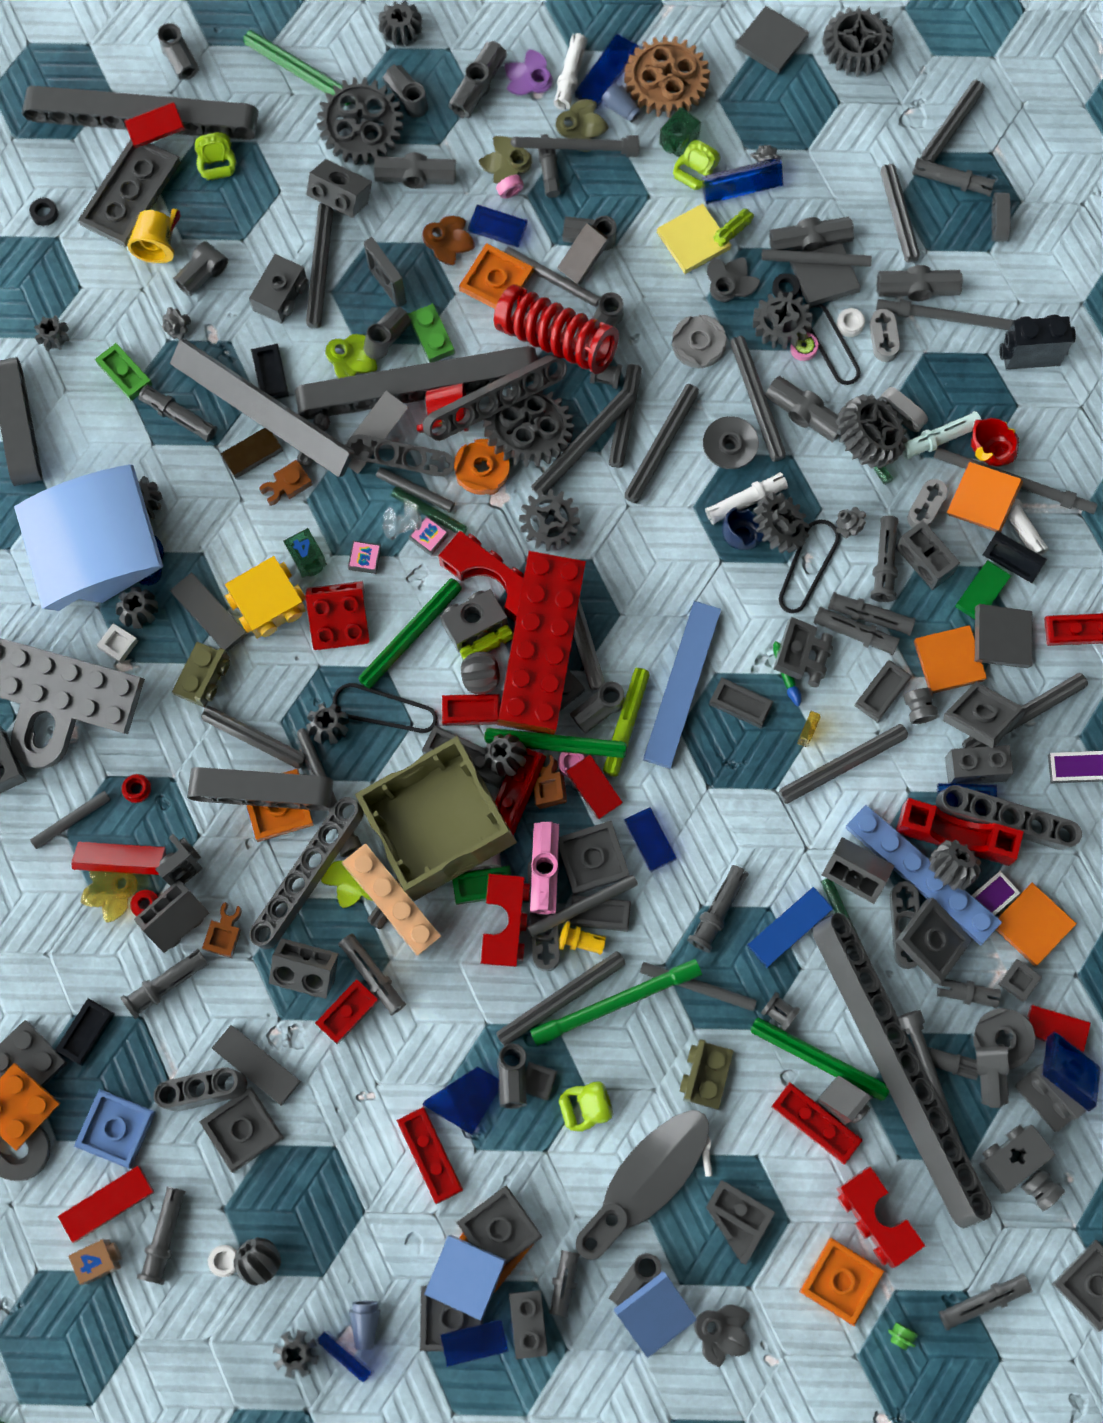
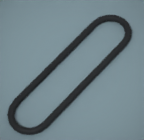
M822 304L810 307V309L818 307L825 312L856 369L854 379L849 381L842 380L836 373L811 327L810 333L817 338L818 348L834 378L844 385L855 383L860 377V368L828 309Z

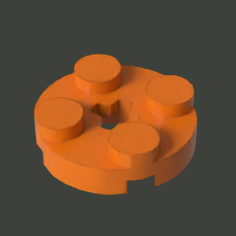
M488 439L474 440V443L462 446L455 456L454 470L457 482L471 493L493 495L498 492L499 488L506 483L509 477V459L503 460L504 452L495 454V446H488ZM482 461L487 462V467L489 468L487 471L478 472V469L474 467L476 464L480 465Z

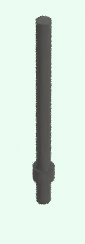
M878 299L876 304V310L887 309L897 313V316L907 318L909 315L1003 330H1009L1013 322L1011 319L911 304V301L907 300L895 302Z
M937 447L933 457L964 469L967 468L969 462L1020 478L1023 481L1021 489L1060 502V506L1068 509L1074 507L1094 514L1098 505L1097 503L1077 497V493L1066 490L1063 492Z

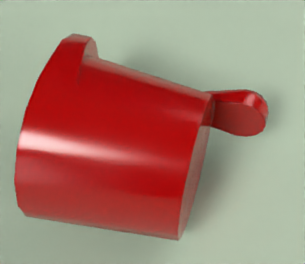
M464 383L427 390V415L466 396ZM465 408L458 410L456 421H461L465 417ZM442 420L434 422L432 430L441 427ZM423 424L417 425V432L424 433Z

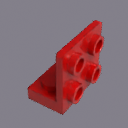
M363 581L306 589L305 599L314 650L362 645L370 642L364 603L365 591Z

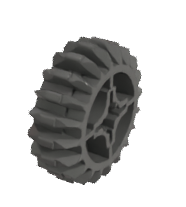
M860 6L856 8V11L848 7L845 13L839 11L836 14V18L831 17L824 29L822 40L824 56L829 57V64L836 63L837 71L844 68L846 75L853 71L856 77L863 71L868 76L871 69L877 72L881 65H885L888 57L892 54L894 43L892 27L887 26V18L880 19V12L872 14L870 7L866 11H861Z
M863 394L849 400L838 413V419L835 421L838 425L836 433L841 435L839 442L845 444V451H850L852 459L858 458L861 465L868 464L870 468H882L898 459L905 450L904 444L908 441L904 436L907 430L902 427L904 421L898 419V412H894L891 409V404L885 405L882 398L876 399L873 395L866 396Z

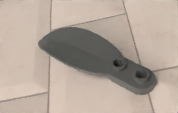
M693 1110L676 1115L652 1131L632 1150L612 1178L606 1191L602 1208L576 1238V1249L583 1258L595 1260L601 1257L625 1229L638 1225L650 1218L680 1190L695 1168L707 1141L709 1123L705 1114ZM615 1215L618 1223L615 1226L607 1225V1216ZM593 1238L597 1241V1247L594 1250L586 1248L585 1242L587 1239Z

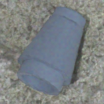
M614 83L602 97L607 108L630 123L641 113V110L623 85L619 86Z
M355 1301L352 1303V1309L349 1310L355 1349H373L380 1310L377 1309L378 1303L375 1301Z

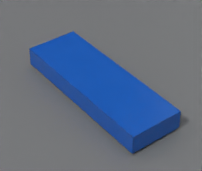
M812 887L755 937L747 947L768 968L828 915L833 908Z

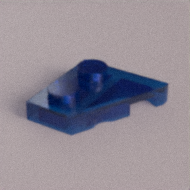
M477 1066L426 1099L422 1105L473 1136L499 1092V1079Z

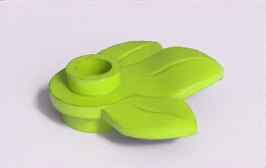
M352 334L345 340L337 338L327 344L325 355L329 362L334 365V371L338 378L355 376L356 373H371L377 370L376 360L368 357L363 350L365 335ZM335 348L342 349L344 354H338Z
M343 861L333 862L322 877L321 882L323 884L337 886V899L342 908L356 904L362 896L373 901L343 866Z

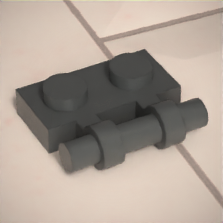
M791 617L787 622L773 669L798 680L802 678L804 672H807L810 676L808 685L819 687L821 679L826 674V660L831 656L833 650L831 645L833 636L824 633L821 639L815 637L818 627ZM811 650L816 654L815 661L808 659Z

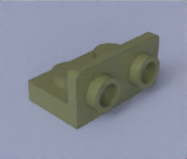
M196 642L172 693L205 708L207 702H211L217 693L218 686L216 684L220 676H224L229 669L230 657L226 650L222 648L216 650Z
M699 1039L697 1046L691 1044L687 1062L692 1063L689 1075H683L679 1092L685 1093L683 1101L719 1110L734 1050L706 1043L702 1039Z

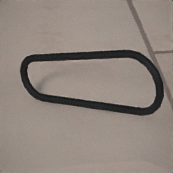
M823 519L815 520L809 523V528L805 530L808 533L812 526L821 523L826 524L834 530L836 538L802 604L797 609H789L783 603V596L803 545L797 549L778 599L781 608L788 613H798L806 606L839 543L840 535L836 532L837 527L830 521Z
M344 684L336 690L333 696V703L337 704V697L342 690L355 687L428 710L433 715L432 725L425 729L347 714L349 719L419 733L429 732L437 724L438 717L433 708L376 689H368L360 684Z

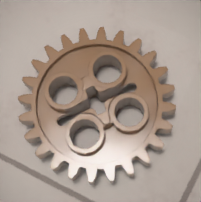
M663 36L662 42H658L653 37L652 45L644 41L643 50L636 47L634 55H629L628 64H625L624 74L626 91L631 93V98L634 101L638 100V108L647 106V114L654 109L657 110V117H660L662 111H666L668 118L671 117L672 111H676L677 115L681 116L682 108L691 112L692 104L699 106L700 98H705L706 89L709 88L710 70H707L708 61H703V52L696 53V45L688 48L686 39L679 44L677 43V36L673 38L672 42H668L666 36Z

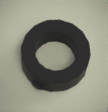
M38 198L30 205V215L38 226L51 225L57 219L58 210L51 199ZM43 207L51 209L50 213L46 216L41 217L37 215L39 209Z
M790 273L778 275L773 281V295L777 298L778 292H782L783 297H787L790 292H783L779 289L781 283L787 282L793 286L791 293H793V299H795L800 289L797 277Z

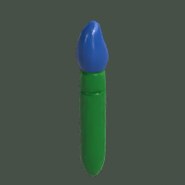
M775 641L773 644L775 659L781 645L778 641ZM781 673L787 688L788 697L795 706H800L802 695L800 689L796 686L795 678Z

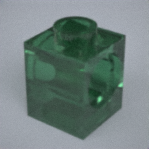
M680 107L660 129L659 144H661L666 152L680 157L684 154L689 143L697 140L700 136L701 121ZM675 133H680V134H682V135H681V136H677V135H674V134H675Z

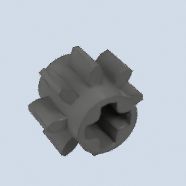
M56 315L53 318L42 317L39 325H34L38 333L35 339L39 345L44 343L47 351H50L51 348L61 350L64 342L70 340L65 333L69 330L65 322L60 323Z

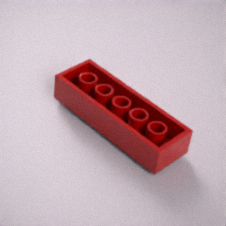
M534 551L528 552L498 716V726L544 734H555L586 561Z

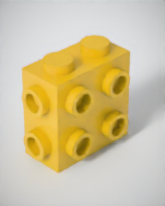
M275 556L225 583L229 592L224 595L232 610L239 609L242 617L238 618L246 633L252 631L256 639L261 636L268 637L276 632L277 627L285 622L291 623L296 621L306 611L302 602L306 600L303 591L299 585L293 587L289 581V578L292 577L290 570L285 562L279 564Z

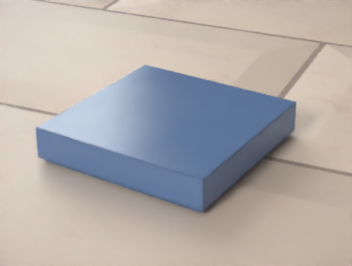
M99 1089L74 1147L132 1169L156 1112Z
M450 1234L446 1239L424 1294L481 1321L490 1303L506 1259Z
M664 1271L613 1309L647 1358L697 1319Z

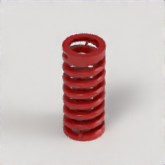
M517 284L509 286L504 291L494 313V326L498 331L506 333L511 337H517L522 342H529L533 347H541L543 351L553 353L558 358H565L569 363L578 364L582 369H590L589 371L594 374L602 373L609 366L619 342V332L616 327L599 322L595 318L588 321L586 314L579 313L576 315L574 309H564L561 303H551V300L547 297L539 298L536 292L527 293L528 289ZM517 300L515 312L511 317L513 305ZM542 310L541 316L537 322L538 316Z

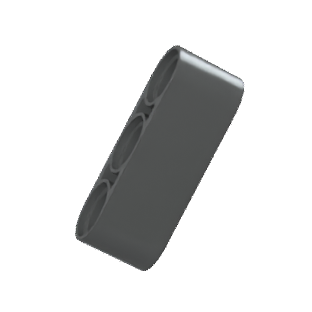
M228 1067L214 1069L161 1082L154 1091V1100L161 1108L171 1111H183L238 1098L247 1089V1079L243 1073ZM233 1075L234 1085L231 1089L226 1090V1079ZM204 1082L205 1091L198 1097L196 1089L200 1083ZM175 1089L176 1098L169 1104L168 1094L171 1090Z

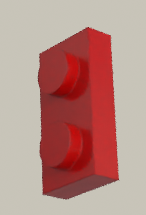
M356 979L315 1024L338 1045L379 1000Z

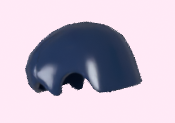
M737 507L732 508L726 514L723 521L722 534L725 541L731 547L739 550L756 548L764 536L762 532L756 531L760 527L758 523L753 521V518L756 516L752 514L750 509L737 511Z

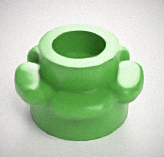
M897 1322L892 1330L888 1329V1333L892 1335L890 1341L906 1351L909 1346L916 1347L915 1341L918 1334Z

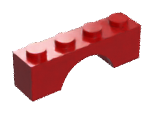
M459 531L438 555L440 565L460 581L473 576H487L498 581L507 593L505 615L516 622L524 574L515 567L510 569L506 566L501 556L492 550L488 552L481 547V542L472 534L465 535L462 531Z
M908 798L903 804L896 831L901 835L938 846L945 840L951 842L957 840L962 846L967 844V848L970 851H975L976 857L1010 866L1017 860L1024 831L997 823L982 824L961 820L942 812L935 805Z

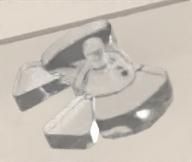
M408 500L404 501L405 516H397L394 509L388 507L383 515L385 519L383 531L387 538L394 540L400 533L410 529L420 530L422 520L419 512L416 510L417 505Z

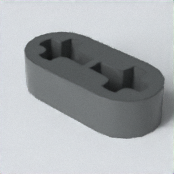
M995 192L992 201V241L1007 242L1010 233V193Z

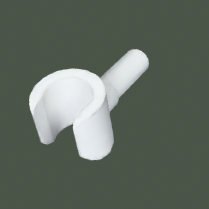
M709 1136L702 1152L705 1177L713 1176L710 1161L711 1140Z

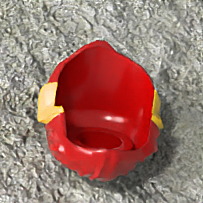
M997 418L975 420L971 447L977 459L995 467L1014 462L1019 453V438L1017 433H1015L1016 430L1009 428L1006 422Z

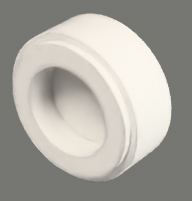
M847 308L839 314L836 325L842 335L855 337L862 332L865 318L859 310Z
M221 1245L214 1248L208 1258V1266L211 1272L219 1277L233 1275L236 1272L234 1269V1257L237 1250L229 1245Z

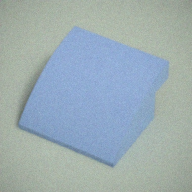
M134 465L114 467L77 477L46 489L14 506L42 609L60 611L78 599L103 603L163 567Z

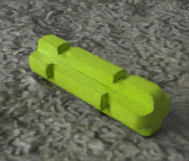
M742 209L738 213L739 215H735L724 227L720 228L713 237L714 242H717L719 246H725L744 227H747L752 222V219H754V214L749 209Z
M504 625L497 629L496 633L491 632L474 641L473 645L470 646L469 644L461 648L460 654L464 660L468 655L475 652L488 653L499 647L500 643L512 640L513 633L508 625Z

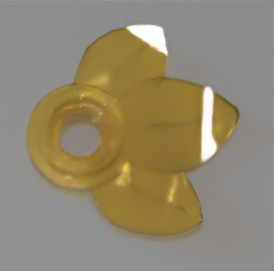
M89 871L93 883L84 889L80 901L89 907H102L104 921L106 923L113 922L127 911L128 898L137 890V878L133 873ZM125 879V887L118 889V882Z

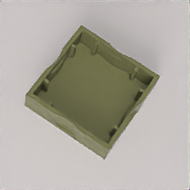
M458 736L424 754L407 768L391 773L355 794L372 829L381 838L386 856L403 890L413 901L517 843L468 751Z

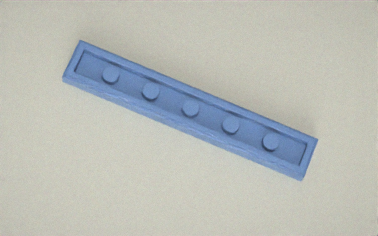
M694 601L643 761L671 769L720 616V608Z

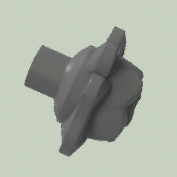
M770 145L758 146L756 153H752L750 156L760 164L759 172L770 173L771 165L775 164L776 161L782 160V156L777 155V148Z
M169 307L162 319L163 330L173 339H184V334L188 332L186 326L191 323V319L187 314L181 315L179 309Z
M853 507L851 511L849 509L841 510L836 521L838 525L836 532L842 534L844 538H848L850 535H857L866 524L864 520L866 513L859 511L857 507Z

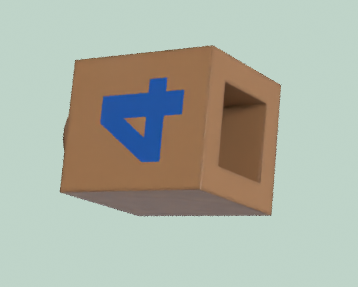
M101 1239L68 1256L80 1285H88L121 1268L118 1262L122 1259L119 1248L115 1242L111 1243L109 1239Z

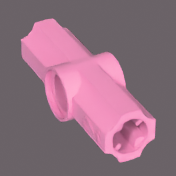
M552 822L534 823L530 913L556 914L559 824ZM542 862H547L553 866V870L548 874H541L537 871V866Z

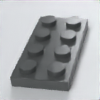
M130 139L79 217V224L111 241L127 247L140 212L151 210L180 165L179 157L151 143L135 148Z

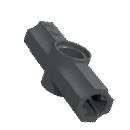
M493 40L486 42L476 60L467 66L465 70L466 76L448 103L449 109L455 115L461 118H469L480 98L489 92L490 82L507 56V51L503 49L501 44Z
M417 152L408 153L404 158L375 157L374 179L375 182H400L406 187L414 189L423 188L426 184L455 185L456 160L428 159L424 154Z
M810 217L801 220L795 226L771 229L769 231L771 250H802L803 252H811L825 248L828 245L852 242L854 239L852 219L843 217L820 221L819 218Z
M916 265L908 268L907 271H878L876 286L878 296H908L912 301H924L932 296L960 295L963 278L960 270H931L928 266Z
M780 375L774 379L765 396L787 411L789 418L794 423L804 428L809 426L832 443L839 437V434L836 433L838 425L835 422L838 419V415L825 407L818 395L809 390L803 392Z

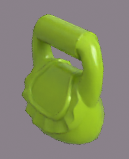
M221 132L210 133L200 136L195 140L197 169L203 178L209 181L233 175L236 168V158L231 150V141L227 134ZM228 160L230 163L228 166L205 170V164L208 163L211 164L212 162Z
M693 140L687 146L684 154L675 162L673 169L674 178L694 190L701 189L710 181L713 170L719 164L721 156L711 146L699 140ZM685 164L688 168L690 167L699 172V174L703 175L702 181L682 171L680 167Z
M594 1081L586 1086L568 1088L560 1095L558 1100L566 1128L571 1131L583 1132L596 1124L609 1121L613 1116L608 1092L601 1081ZM569 1096H577V1102H579L582 1112L581 1116L584 1119L581 1124H577Z

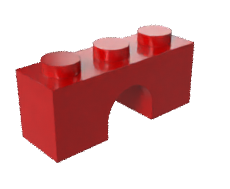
M489 874L486 904L503 907L508 914L509 921L507 927L501 933L483 934L481 964L517 967V961H523L525 943H519L520 931H526L527 913H522L523 901H529L530 884L524 883L525 877Z
M871 1167L865 1168L837 1188V1191L840 1193L837 1196L839 1203L847 1213L849 1211L853 1212L858 1220L855 1223L857 1229L865 1239L870 1237L877 1247L873 1251L882 1265L888 1264L890 1268H896L925 1247V1244L907 1219L900 1221L893 1227H886L877 1220L875 1216L876 1203L888 1191Z

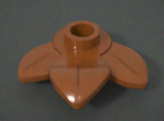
M446 216L439 223L427 224L422 232L425 245L433 249L435 257L440 262L453 266L455 264L456 253L468 252L475 248L472 237L463 230L466 220L462 217ZM432 232L439 234L440 237H435Z

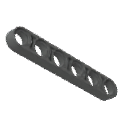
M547 355L430 413L423 421V431L434 440H444L561 381L566 375L567 365L561 358L555 355ZM553 362H557L556 372L553 375H549V366ZM534 373L535 380L533 384L526 387V378ZM507 385H511V394L507 398H503V389ZM488 396L489 403L487 407L480 410L479 403L481 399ZM465 408V417L461 421H456L458 410ZM442 420L440 431L433 433L432 426L434 422Z
M350 797L340 799L328 814L251 927L249 937L254 945L263 949H271L279 942L343 848L345 842L350 838L362 820L364 811L360 803ZM348 805H354V815L351 818L344 819V808ZM332 829H337V840L333 843H327V833ZM320 853L322 857L321 863L317 867L311 868L309 865L310 858L314 854ZM303 878L305 881L304 888L300 892L294 893L292 889L294 881ZM281 903H287V913L283 917H277V906ZM265 927H269L271 931L269 939L265 942H260V931Z

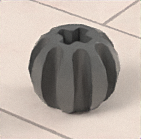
M131 587L129 593L123 591L118 596L121 602L116 603V614L120 616L119 620L125 626L133 625L134 629H143L144 623L149 622L151 625L156 620L153 614L158 612V602L154 600L155 595L149 590L141 591L140 587Z
M475 652L468 655L462 661L461 677L465 688L474 694H486L498 686L500 681L497 660L492 654Z
M325 702L317 705L319 710L316 712L310 710L307 719L311 721V723L306 725L308 734L310 736L315 735L314 741L322 745L328 739L330 745L338 743L336 737L339 735L345 737L348 732V728L344 726L349 723L348 715L346 712L340 713L341 706L332 703L330 707L326 708ZM327 720H332V723H329L328 728H324L323 725L327 724Z
M502 734L494 736V741L487 743L484 749L487 753L484 756L487 768L491 769L493 774L504 777L506 774L509 777L516 775L518 768H524L527 762L524 757L528 753L524 743L520 742L518 737L507 734L505 737Z
M260 1237L245 1242L238 1249L234 1257V1269L239 1278L245 1283L255 1286L265 1284L271 1280L281 1265L280 1253L275 1244L268 1239Z
M297 1330L295 1340L292 1338L291 1332L288 1331L281 1335L285 1343L284 1347L276 1343L274 1345L272 1353H279L281 1358L273 1363L277 1371L283 1365L286 1366L287 1371L284 1377L294 1379L295 1371L298 1369L303 1378L311 1373L307 1366L308 1362L317 1365L319 1355H312L311 1349L318 1347V1344L314 1338L309 1343H306L305 1336L307 1332ZM300 1347L302 1350L299 1355L302 1357V1360L292 1361L291 1357L293 1354L290 1349Z

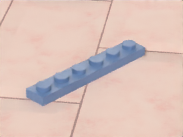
M867 805L846 825V829L874 854L895 865L893 870L905 881L912 883L926 899L934 898L980 946L1002 923L967 891L959 888L954 891L949 885L943 886V882L940 879H935V873L929 869L931 864L929 859Z

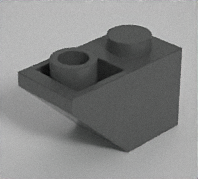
M837 1076L816 1102L838 1121L846 1125L850 1122L855 1124L865 1116L870 1109L867 1103L871 1097L847 1080Z

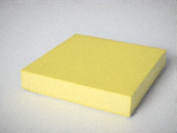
M703 203L657 228V234L684 274L731 249L730 242L725 246H719L717 242H714L713 237L720 227Z

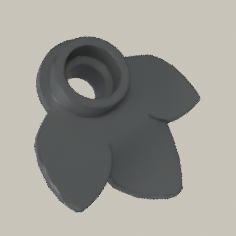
M714 257L707 267V275L711 281L710 294L719 302H728L735 296L747 297L756 291L759 286L760 279L747 276V263L744 257L732 260L726 265L720 259ZM726 288L728 291L721 292L719 291V289Z
M725 1305L717 1312L707 1310L697 1317L695 1332L698 1338L702 1340V1354L709 1363L720 1367L725 1360L726 1354L742 1356L750 1351L749 1338L746 1332L741 1329L750 1316L749 1312L735 1305ZM713 1321L715 1323V1330L709 1333L707 1325Z

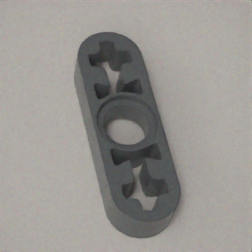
M900 882L890 892L894 958L901 968L912 969L917 964L913 959H911L910 963L907 962L906 957L901 956L904 950L896 943V939L902 933L898 927L899 919L903 917L912 919L920 909L919 894L917 888L912 883ZM902 889H905L906 894H911L912 896L907 900L906 906L907 910L913 908V912L903 911L897 913V909L901 910L903 908L902 898H897L896 896Z

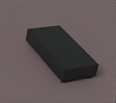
M278 343L251 349L259 389L274 399L289 397Z
M999 531L995 533L983 553V556L1030 583H1033L1047 560Z
M87 998L55 1050L83 1066L115 1013Z

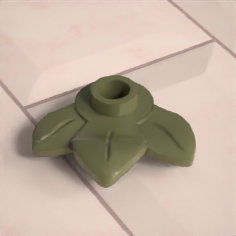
M584 99L575 102L570 111L560 113L556 119L555 128L562 137L568 139H591L605 133L608 130V124L601 116L594 113L596 101ZM570 120L574 125L567 127L564 122ZM578 150V151L590 152L591 150Z
M494 136L493 145L495 152L479 159L480 166L486 172L494 174L493 180L496 184L511 175L523 174L532 166L530 153L524 148H514L511 145L512 138L505 136ZM518 160H520V161H522L523 163H521V164H516L515 162L518 161Z

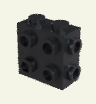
M1049 315L1036 319L1031 317L1018 318L1013 320L1009 331L1005 333L1004 342L999 346L1000 359L1004 360L1006 370L1060 366L1065 356L1068 355L1072 343H1075L1076 331L1074 326L1070 324L1069 316Z

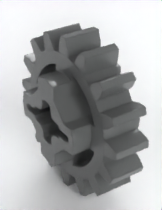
M778 292L777 298L769 294L767 302L760 300L759 308L754 309L752 326L756 328V337L763 335L762 343L766 344L771 341L772 348L774 349L778 344H782V348L785 350L788 343L796 347L798 339L805 341L807 333L811 332L813 315L809 313V304L802 305V297L794 300L793 293L791 292L787 297H783L782 292Z
M549 489L548 495L544 496L543 492L539 490L537 499L532 496L528 497L530 506L523 504L521 510L526 514L519 515V522L525 523L520 527L521 533H529L526 541L530 542L534 539L536 541L535 548L537 549L541 544H545L546 551H550L551 545L555 544L556 548L560 550L562 541L568 545L571 543L569 534L577 535L578 530L573 526L580 524V518L574 517L578 514L579 509L578 507H570L573 499L569 498L565 501L563 499L564 492L562 491L558 496H554L553 489ZM551 503L550 505L545 506V507H543V508H542V507H539V505H541V504ZM561 507L566 512L568 521L561 516ZM550 515L553 516L554 522L552 521L549 525L545 524V519ZM530 518L537 523L539 527L538 532L533 529ZM556 532L560 534L555 537H548V535Z
M771 493L757 503L758 506L754 508V512L758 516L753 518V521L760 526L756 531L763 533V542L770 541V548L772 550L778 546L780 553L786 550L788 553H791L806 543L805 539L809 537V534L805 531L809 528V524L803 521L806 514H800L799 509L801 506L799 504L794 506L792 504V497L785 500L783 493L777 496L775 493Z

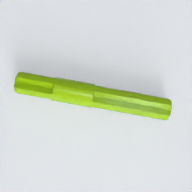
M634 669L612 737V741L625 742L627 747L650 676L649 671L646 669ZM606 757L603 767L604 774L617 777L624 758Z

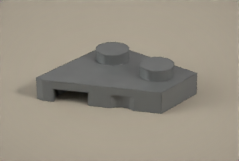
M720 1180L706 1205L707 1211L739 1261L746 1265L775 1212L723 1180Z

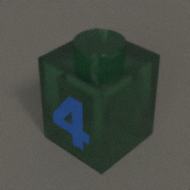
M308 528L283 541L289 556L302 578L307 575L314 576L320 573L323 567L327 565L323 553Z

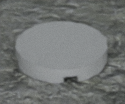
M707 315L684 318L677 324L673 332L672 348L675 356L683 364L692 368H705L714 365L721 359L726 349V336L723 326L716 319Z

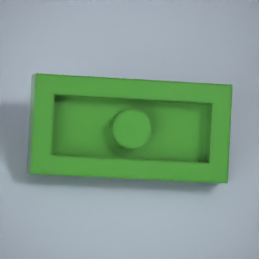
M434 304L408 313L429 363L455 354L454 347Z
M117 343L113 344L95 359L97 365L130 401L139 396L144 386L152 385L151 380Z

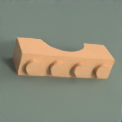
M366 843L342 862L343 866L383 912L416 956L441 937Z

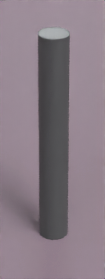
M382 467L377 471V478L447 512H451L454 508L455 502Z
M104 790L30 839L31 843L38 849L111 800Z

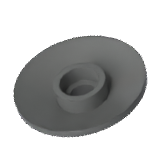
M733 416L722 417L712 422L706 429L703 437V449L706 456L713 464L724 469H738L746 466L755 457L759 446L758 435L753 426L744 419ZM733 444L735 448L728 450L725 448V445Z

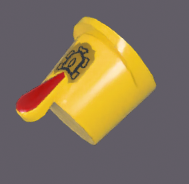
M172 209L170 217L154 210L140 212L127 244L130 253L138 259L151 263H167L172 261L175 255L173 248L170 246L172 232L180 220V211Z

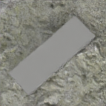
M386 390L352 436L362 434L385 439L409 407ZM358 439L357 443L351 444V448L355 449L356 455H360L362 451L370 452L368 458H371L378 442L371 441L372 447L363 445V440ZM352 458L348 467L358 474L367 462Z

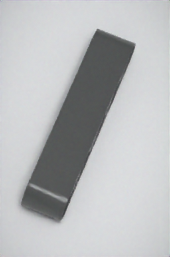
M18 357L0 360V428L8 472L13 486L37 482L43 479L24 374Z
M194 767L191 768L187 798L199 802L326 811L330 810L333 779L312 775Z
M949 786L938 793L936 797V806L942 812L952 817L974 823H997L1024 831L1022 839L1054 849L1064 850L1077 845L1082 838L1080 826L1071 820L962 786ZM948 793L956 796L958 800L956 807H951L947 803L946 796ZM976 802H980L985 806L986 813L984 816L976 813L974 808ZM1004 811H1009L1013 815L1014 822L1012 825L1004 821ZM1033 819L1039 821L1042 826L1040 834L1032 830L1031 822ZM1061 828L1069 832L1070 839L1068 842H1064L1060 838Z

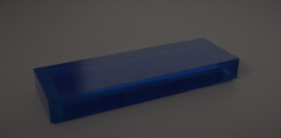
M616 34L576 89L575 97L579 100L590 99L596 101L597 109L603 101L604 93L620 78L625 71V64H628L629 55H634L635 48H639V45Z
M780 158L702 176L705 203L710 204L783 186V170Z

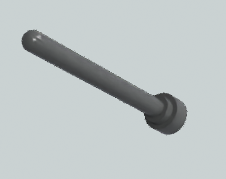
M627 135L626 138H621V140L513 137L511 139V145L514 148L621 151V154H626V157H638L639 154L638 135Z
M305 728L299 729L297 737L313 775L327 777L308 731ZM333 790L329 813L337 803ZM352 833L339 852L341 857L350 856L362 846L359 837Z
M916 1010L898 1017L901 1029L905 1030L906 1034H910L917 1056L961 1142L922 1033L924 1029L923 1023L925 1022L921 1010Z

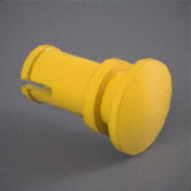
M566 921L560 933L559 949L563 950L564 946L568 945L571 950L579 948L602 955L606 936L581 931V927L578 926L575 929L570 928V921Z

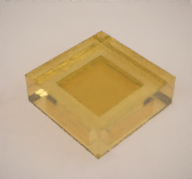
M810 711L797 744L804 747L809 746L821 718L820 714Z

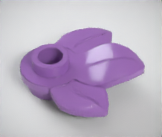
M528 49L525 63H505L506 75L511 80L507 90L516 95H526L532 91L535 93L548 91L552 86L553 79L551 73L546 69L547 61L544 56L533 49Z

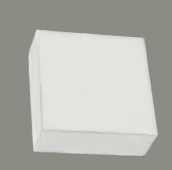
M113 623L96 646L99 650L122 664L138 643V640Z

